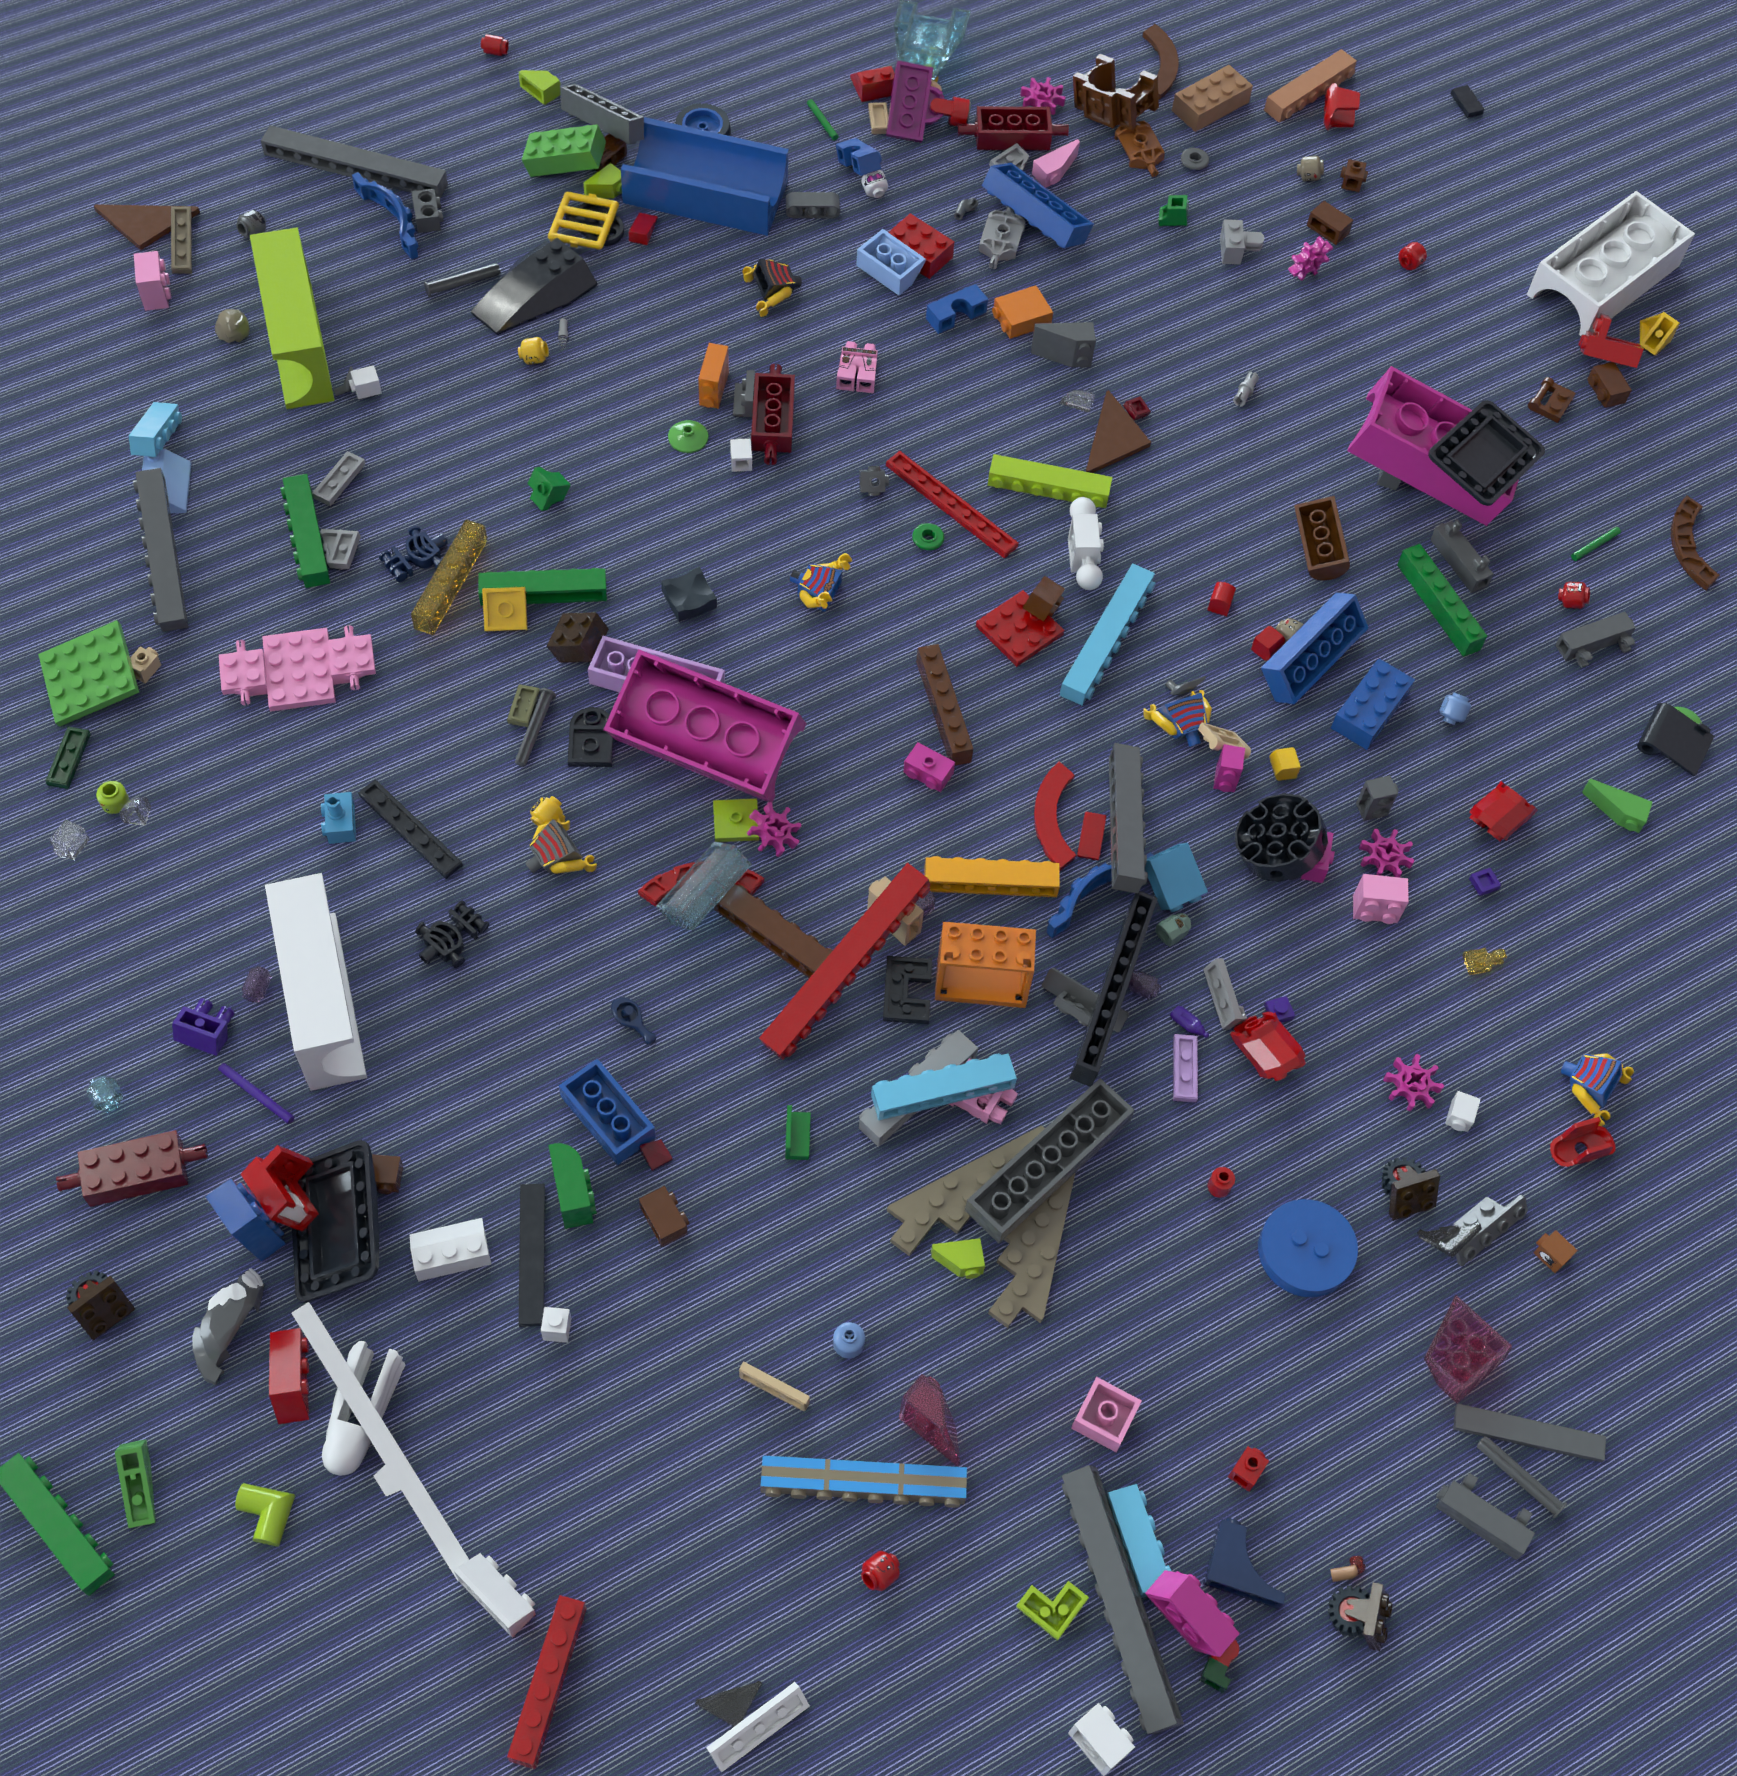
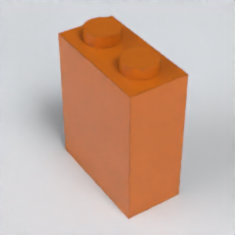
M1036 285L995 298L994 307L992 308L994 318L998 319L1002 331L1006 332L1010 339L1033 332L1035 324L1052 323L1053 311Z
M714 343L708 344L698 378L700 406L719 409L729 374L728 346Z

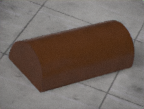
M1335 496L1294 505L1309 575L1313 579L1325 581L1345 574L1350 567V561Z

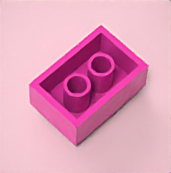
M1164 1570L1145 1594L1194 1651L1220 1657L1240 1634L1233 1626L1234 1621L1230 1616L1217 1608V1601L1208 1593H1204L1200 1588V1581L1192 1574H1182L1178 1571Z

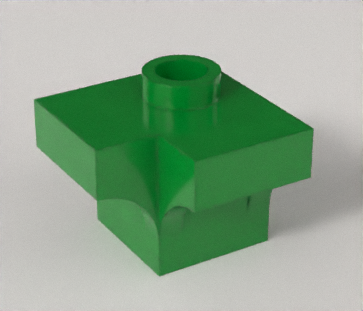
M1169 195L1167 205L1160 207L1159 226L1187 225L1188 195Z
M542 467L534 468L527 483L533 489L530 499L541 511H547L554 503L564 501L571 486L559 472H549Z

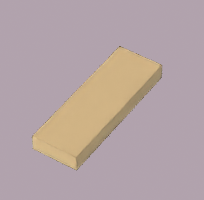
M743 1361L739 1369L741 1379L802 1411H806L810 1402V1396Z

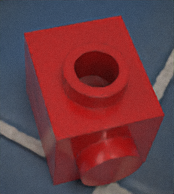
M1247 1446L1228 1478L1247 1491H1250L1269 1460L1265 1458L1264 1453L1260 1450Z

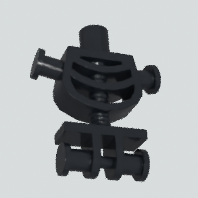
M462 900L456 904L454 910L450 909L448 911L449 917L456 923L455 926L443 921L435 922L430 928L426 927L424 922L417 926L415 933L423 935L424 943L427 946L419 953V957L426 964H429L439 956L444 962L451 960L452 966L457 968L465 962L464 957L459 956L464 949L460 933L464 930L476 940L478 934L474 927L476 926L481 934L488 929L490 924L487 921L484 922L480 914L473 915L475 910L472 907L468 908L466 902ZM455 937L458 939V943L456 945L453 941Z

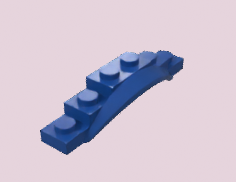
M359 172L353 174L352 179L356 192L363 200L370 199L382 205L396 217L400 223L399 234L402 249L411 260L417 258V248L419 246L414 237L416 231L411 222L413 216L410 209L403 205L401 198L398 195L396 196L391 189L388 190L378 185L375 181L369 183Z
M1151 852L1147 854V858L1153 856ZM1104 863L1100 867L1095 866L1088 872L1087 876L1084 878L1079 877L1071 884L1070 894L1061 900L1058 913L1053 915L1048 921L1046 933L1051 938H1054L1069 927L1073 909L1083 897L1099 886L1112 881L1111 865Z

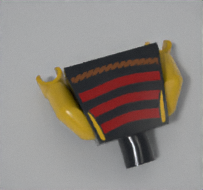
M759 259L754 268L746 266L742 271L745 282H751L755 277L763 299L768 300L767 302L759 301L756 305V309L761 317L768 314V307H774L781 301L789 298L794 288H800L802 284L801 277L793 276L789 265L775 262L771 259Z

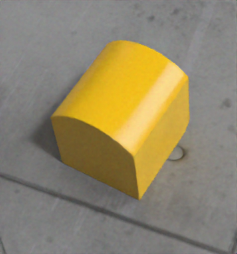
M1291 747L1273 751L1269 758L1276 780L1297 778L1301 766L1296 750Z

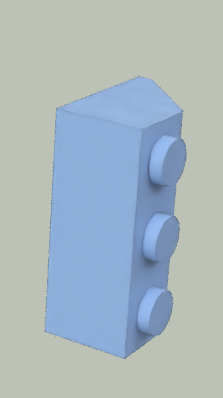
M882 229L857 249L856 266L897 295H901L912 286L926 259Z
M167 449L160 450L156 457L144 456L142 471L156 468L162 469L166 481L170 512L187 513L191 462Z

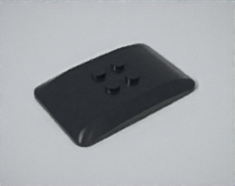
M1484 400L1431 447L1428 456L1434 464L1479 503L1490 506L1544 455L1545 448L1495 403Z
M355 1141L310 1158L313 1165L297 1181L319 1213L303 1231L292 1228L295 1294L297 1299L302 1302H310L370 1281L378 1272L379 1219L372 1152L370 1145L365 1141Z

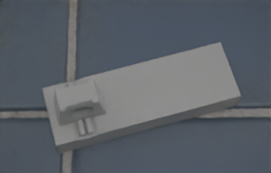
M1216 958L1203 970L1222 1029L1230 1030L1237 1023L1246 1020L1247 1016L1244 1007L1238 1005L1224 959Z

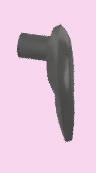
M350 366L344 384L334 388L336 396L351 391L349 380H352L350 371H353V367Z
M1203 676L1189 682H1184L1181 685L1168 680L1165 686L1171 690V695H1182L1197 687L1206 677Z

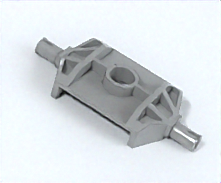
M1008 206L1004 211L994 210L989 213L979 243V251L991 258L989 263L991 269L992 267L993 269L997 268L999 260L1016 258L1018 245L1025 228L1026 221L1024 218L1014 214V210Z

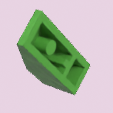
M1589 779L1582 791L1589 800L1617 825L1629 831L1639 833L1647 822L1652 801L1593 779Z
M147 1440L120 1444L115 1450V1457L128 1528L155 1523L152 1472Z

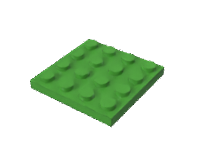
M117 620L38 654L54 720L59 727L139 693L123 629Z

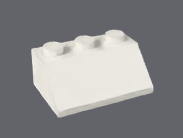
M482 1218L410 1234V1249L418 1282L491 1265Z
M479 1553L457 1567L454 1572L458 1581L513 1638L536 1615L532 1608L535 1603L526 1593L521 1596L514 1589L517 1584L507 1574L503 1577L497 1571L499 1566L490 1556L484 1558Z

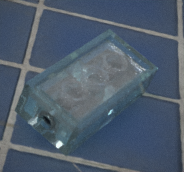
M714 841L656 907L672 925L694 930L752 864L736 846Z

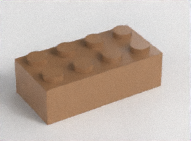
M1227 65L1177 92L1174 96L1172 112L1196 132L1249 103L1253 85L1234 68Z

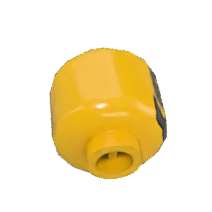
M553 796L550 798L540 797L530 810L531 821L537 826L550 822L553 819L557 821L563 815V810L560 807L562 803Z

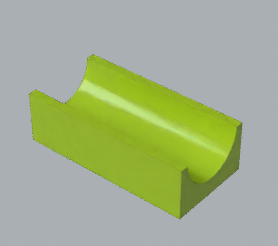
M298 227L250 235L272 357L278 363L286 409L335 401L312 285Z

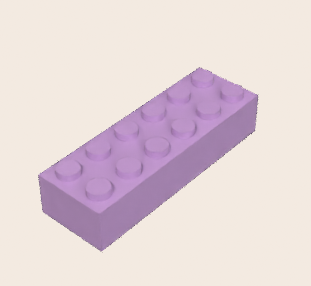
M602 636L588 668L589 684L620 692L638 649L725 683V670L606 636Z

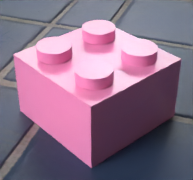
M158 251L134 254L136 285L145 311L169 308L168 300L172 298L170 288L167 285H170L169 274L164 272L166 271L164 259H160Z
M1363 874L1353 894V919H1360L1365 922L1381 921L1386 924L1398 923L1409 902L1408 878Z
M1096 1377L1071 1429L1117 1452L1142 1400Z

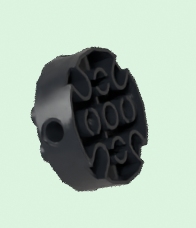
M1286 793L1268 796L1258 801L1259 805L1242 815L1235 830L1236 848L1249 871L1259 878L1276 882L1294 880L1312 870L1322 859L1328 844L1327 828L1317 808L1309 803L1306 798Z

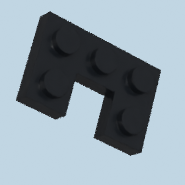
M887 956L883 1021L929 1024L930 1000L907 997L908 982L931 983L932 959Z

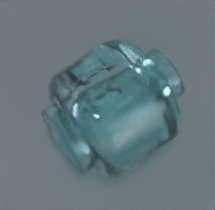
M106 1075L94 1078L90 1081L89 1087L86 1090L93 1108L97 1111L112 1112L119 1107L118 1104L123 1099V1093L117 1081Z

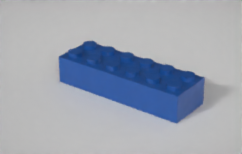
M1013 163L990 166L982 184L987 189L988 194L999 198L1003 205L1011 207L1015 210V214L1027 219L1031 226L1039 228L1043 235L1055 240L1058 246L1066 248L1085 244L1094 223Z
M1336 592L1261 667L1275 702L1295 704L1369 629L1356 594Z

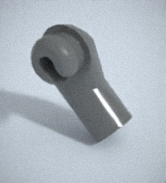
M976 198L962 200L958 204L954 217L957 220H961L965 213L974 211L978 206V200Z

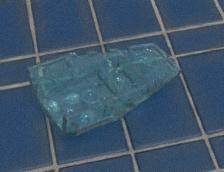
M900 0L894 21L897 60L933 67L932 80H935L965 37L971 11L953 8L950 20L917 15L918 2Z

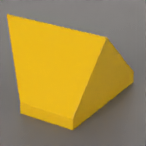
M1665 312L1640 320V345L1652 354L1657 355L1671 342L1680 322Z

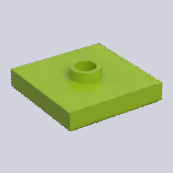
M757 798L713 800L715 842L759 840L758 835H747V831L751 826L758 827V824L749 818L755 809L758 811Z

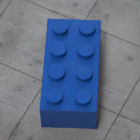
M1378 658L1336 714L1331 729L1368 750L1408 696L1415 679Z
M598 1059L559 1085L561 1098L617 1166L640 1150L641 1145L649 1143L656 1138L653 1124Z
M230 1178L205 1196L231 1235L261 1262L286 1244L281 1237L284 1235L283 1230L276 1222L270 1220L256 1197H254L249 1189H246L242 1182L237 1185Z

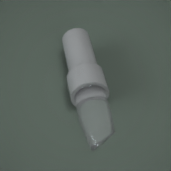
M560 319L558 339L560 350L567 348L568 331L566 319Z

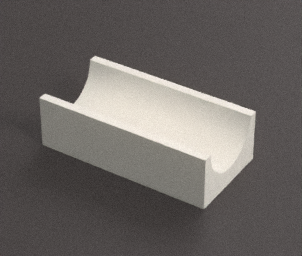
M1635 191L1542 260L1527 295L1533 299L1545 289L1556 290L1564 294L1578 311L1581 322L1579 335H1585L1586 331L1594 332L1592 328L1595 318H1599L1601 313L1613 318L1678 268L1695 233Z
M322 873L265 885L293 1048L310 1091L367 1078L337 917L335 913H330Z

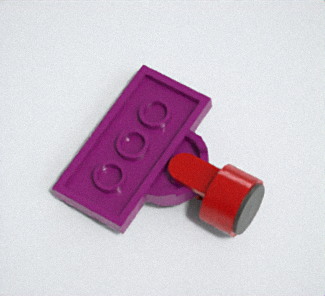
M897 60L886 136L922 143L925 125L938 122L943 115L948 116V125L958 127V123H968L971 102L969 99L953 96L952 101L946 100L941 90L931 86L933 67Z

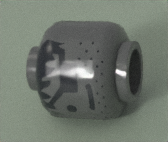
M250 210L238 217L236 227L242 236L250 239V235L265 232L266 220L258 211Z

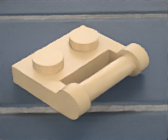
M1203 722L1200 724L1198 730L1204 736L1203 739L1209 742L1210 749L1218 751L1222 750L1224 744L1245 748L1244 759L1250 756L1251 748L1235 732Z

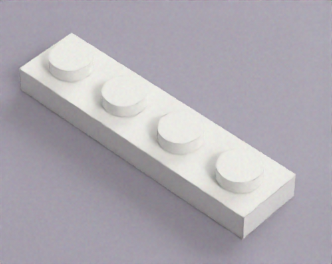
M794 1682L706 1748L719 1770L723 1772L810 1707L800 1687Z

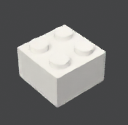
M1098 1703L1074 1724L1068 1734L1099 1772L1105 1776L1135 1746L1132 1744L1134 1740L1128 1731L1124 1728L1120 1729L1116 1725L1113 1713L1106 1706L1102 1708Z

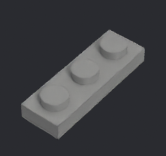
M347 451L312 492L313 498L331 506L365 466V460Z

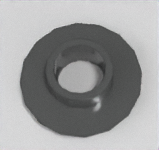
M1188 148L1181 154V162L1189 169L1200 170L1209 164V156L1202 149Z

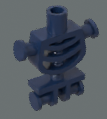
M413 526L408 530L410 537L405 541L406 555L402 556L395 546L391 547L392 557L388 550L383 551L379 555V559L385 562L384 566L389 569L391 575L396 576V581L403 582L408 575L410 577L414 576L409 562L422 569L429 568L433 564L436 565V569H443L447 561L444 558L441 559L439 548L447 545L448 542L442 533L430 538L426 532H421L420 527Z

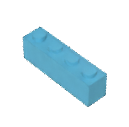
M153 402L129 434L131 455L151 457L158 455L165 443L169 441L172 433L175 432L177 426L181 424L182 414L179 412L178 404Z
M1137 1484L1108 1492L1107 1498L1141 1598L1147 1596L1145 1592L1164 1570L1171 1571L1169 1565L1165 1566L1162 1557L1164 1556L1163 1545L1160 1540H1156L1154 1534L1156 1527L1153 1517L1151 1515L1148 1516L1145 1506H1147L1145 1494L1142 1490L1139 1491Z

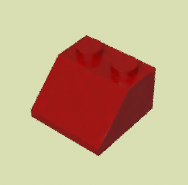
M892 66L850 74L861 102L892 95L895 75Z

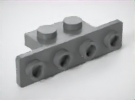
M1054 967L1050 968L1042 983V987L1057 996L1053 1005L1057 1006L1062 1013L1072 1015L1078 1019L1080 1024L1087 1026L1098 994ZM1120 1008L1114 1031H1121L1129 1017V1012Z
M1519 1195L1506 1207L1489 1197H1485L1454 1223L1455 1230L1467 1237L1466 1240L1455 1248L1457 1263L1460 1266H1464L1468 1261L1473 1260L1485 1247L1490 1246L1497 1237L1505 1233L1514 1223L1526 1215L1528 1210L1525 1196Z

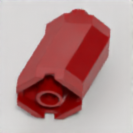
M1501 781L1496 788L1473 806L1469 811L1472 814L1469 818L1482 828L1485 826L1489 827L1487 832L1501 842L1502 839L1507 841L1538 810Z
M1267 1011L1262 1013L1263 1018L1257 1019L1255 1015L1234 1027L1235 1032H1231L1230 1035L1234 1043L1256 1068L1260 1077L1273 1078L1274 1081L1285 1078L1292 1069L1303 1067L1306 1064L1304 1060L1306 1055L1302 1047L1279 1021L1276 1013Z

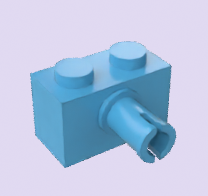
M352 792L324 794L325 803H321L322 817H325V822L321 823L322 835L327 836L329 844L356 841L355 803Z

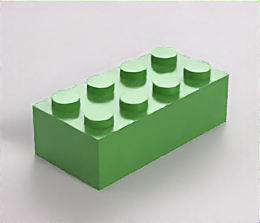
M598 124L530 133L522 162L530 177L598 169L606 140Z

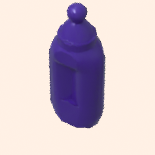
M1178 1005L1171 1012L1170 1017L1189 1033L1203 1035L1205 1038L1209 1036V1033L1205 1032L1201 1021L1184 1007Z

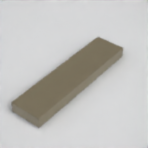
M171 207L172 274L192 273L191 207Z

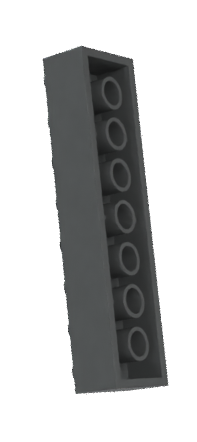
M1101 1078L1098 1079L967 1199L965 1211L998 1243L1002 1242L1131 1121L1135 1110Z

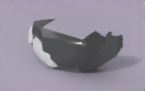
M249 1268L242 1276H239L237 1283L222 1288L209 1300L207 1312L201 1321L200 1327L194 1328L192 1349L197 1369L204 1380L211 1384L217 1385L219 1377L224 1374V1371L219 1366L231 1357L226 1348L252 1307L254 1306L256 1311L259 1312L265 1285L260 1275L252 1268Z

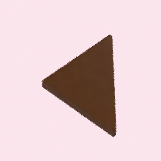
M94 205V209L99 215L140 250L171 232V207H191L192 218L200 213L197 206Z
M1109 390L1106 391L1086 467V472L1089 473L1101 470L1151 445L1148 437Z

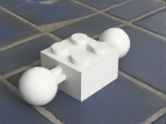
M1080 497L1074 500L1070 506V515L1072 517L1068 535L1071 572H1077L1076 580L1081 588L1094 590L1099 587L1103 580L1102 571L1097 566L1101 562L1100 552H1103L1104 547L1103 539H1100L1099 536L1102 533V524L1098 522L1097 514H1095L1096 507L1093 501L1086 497Z

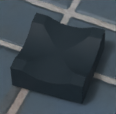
M700 567L681 577L661 581L662 592L678 622L717 608V597L707 584Z

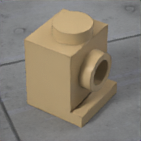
M139 647L130 657L135 678L143 683H146L161 666L158 653L150 647L147 649Z

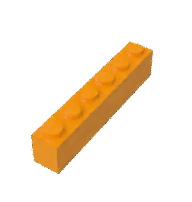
M939 856L926 857L924 876L930 882L929 892L1038 897L1058 896L1060 887L1059 863L1051 861L1030 862L1028 860L1008 861L1006 859L986 860L984 858L974 860L961 857L952 859Z

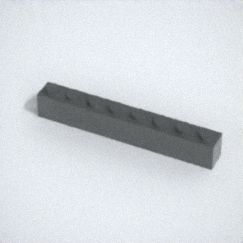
M161 468L135 472L136 480H133L135 492L139 493V499H136L138 511L142 513V517L139 518L141 530L145 532V536H142V543L144 549L148 551V555H145V562L147 568H150L151 574H147L149 585L150 587L153 586L154 593H150L152 604L156 606L157 612H153L155 624L160 625L163 632L189 628L165 476Z
M1114 743L1109 755L1112 889L1139 893L1141 886L1146 884L1148 876L1147 872L1144 871L1147 855H1144L1146 838H1143L1146 824L1142 818L1145 811V805H1142L1144 789L1141 788L1144 774L1141 772L1143 757L1140 756V747Z

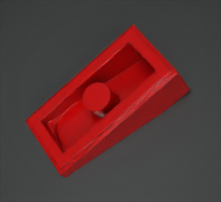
M639 212L629 230V242L648 245L658 216Z
M1085 812L1077 857L1099 861L1106 815Z

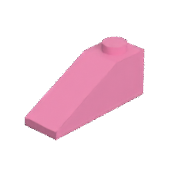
M1077 139L1033 161L1032 175L1042 186L1046 188L1061 180L1078 156L1080 141Z

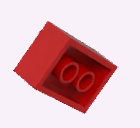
M911 213L888 232L926 259L919 273L928 279L953 258L955 241Z

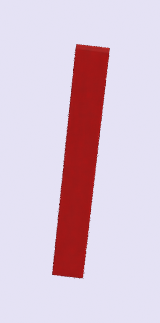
M901 451L886 461V467L1004 559L1018 548L1019 543Z

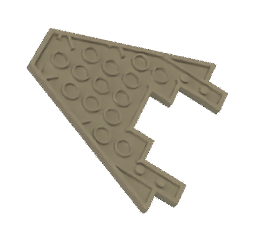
M1039 1126L890 1204L887 1207V1212L903 1223L890 1242L910 1256L937 1221H940L958 1234L971 1218L965 1211L967 1199L1045 1128ZM1075 1173L1004 1239L1009 1245L997 1259V1263L1015 1277L990 1308L988 1314L1007 1328L1021 1310L1039 1323L1043 1321Z

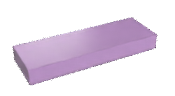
M1174 1034L1173 1101L1197 1102V1036Z

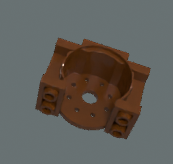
M1099 54L1096 57V66L1084 75L1077 72L1073 75L1075 108L1084 111V117L1108 127L1114 128L1116 125H1120L1133 130L1136 127V118L1147 109L1155 112L1159 108L1158 76L1143 70L1140 73L1138 82L1131 88H1116L1115 60L1108 56Z

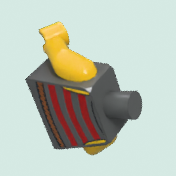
M564 815L559 817L557 821L553 819L538 826L532 841L529 843V847L535 856L526 862L527 867L532 873H535L541 867L551 874L580 871L583 868L587 872L596 870V863L589 864L594 861V856H586L585 861L581 859L583 858L582 854L566 832L570 828V821L565 822Z

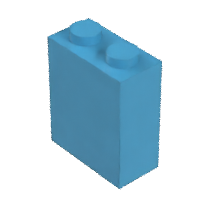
M1188 843L1177 844L1147 858L1144 869L1148 874V879L1155 896L1158 898L1157 901L1161 910L1175 912L1183 908L1182 904L1188 901L1189 903L1197 902L1202 899L1201 895L1208 892Z

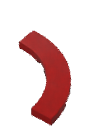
M1060 761L1052 767L1042 781L1034 806V825L1037 838L1040 840L1044 848L1043 851L1049 860L1053 863H1059V871L1076 859V854L1063 839L1057 823L1058 800L1063 790L1075 776Z
M702 861L676 866L673 870L662 875L659 874L648 881L638 890V895L656 907L669 895L684 888L697 885H714L706 876L718 862ZM733 866L717 885L727 886L732 881L736 885H742L750 895H753L764 883V878L744 867Z

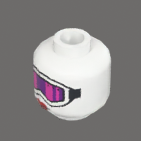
M877 170L862 176L861 182L868 196L879 198L884 195L888 189V183L883 171Z

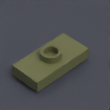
M518 685L507 718L508 724L523 727L529 726L540 695V688Z

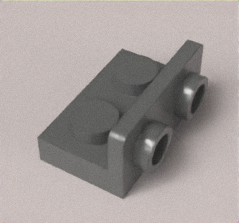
M747 370L746 378H742V383H735L733 416H753L755 370Z

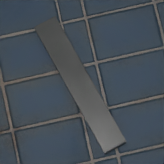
M1463 1404L1455 1406L1453 1430L1601 1463L1605 1461L1606 1436Z

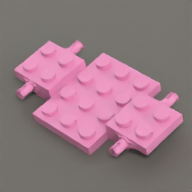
M350 625L349 631L347 626L344 627L345 637L329 640L327 628L262 636L263 649L250 651L245 650L244 640H240L241 645L238 640L236 641L237 652L219 655L221 691L223 695L239 694L242 705H246L245 700L247 705L250 704L249 696L268 694L270 712L336 703L334 685L350 683L352 690H355V686L356 690L360 688L359 678L376 674L371 634L354 636L353 626Z

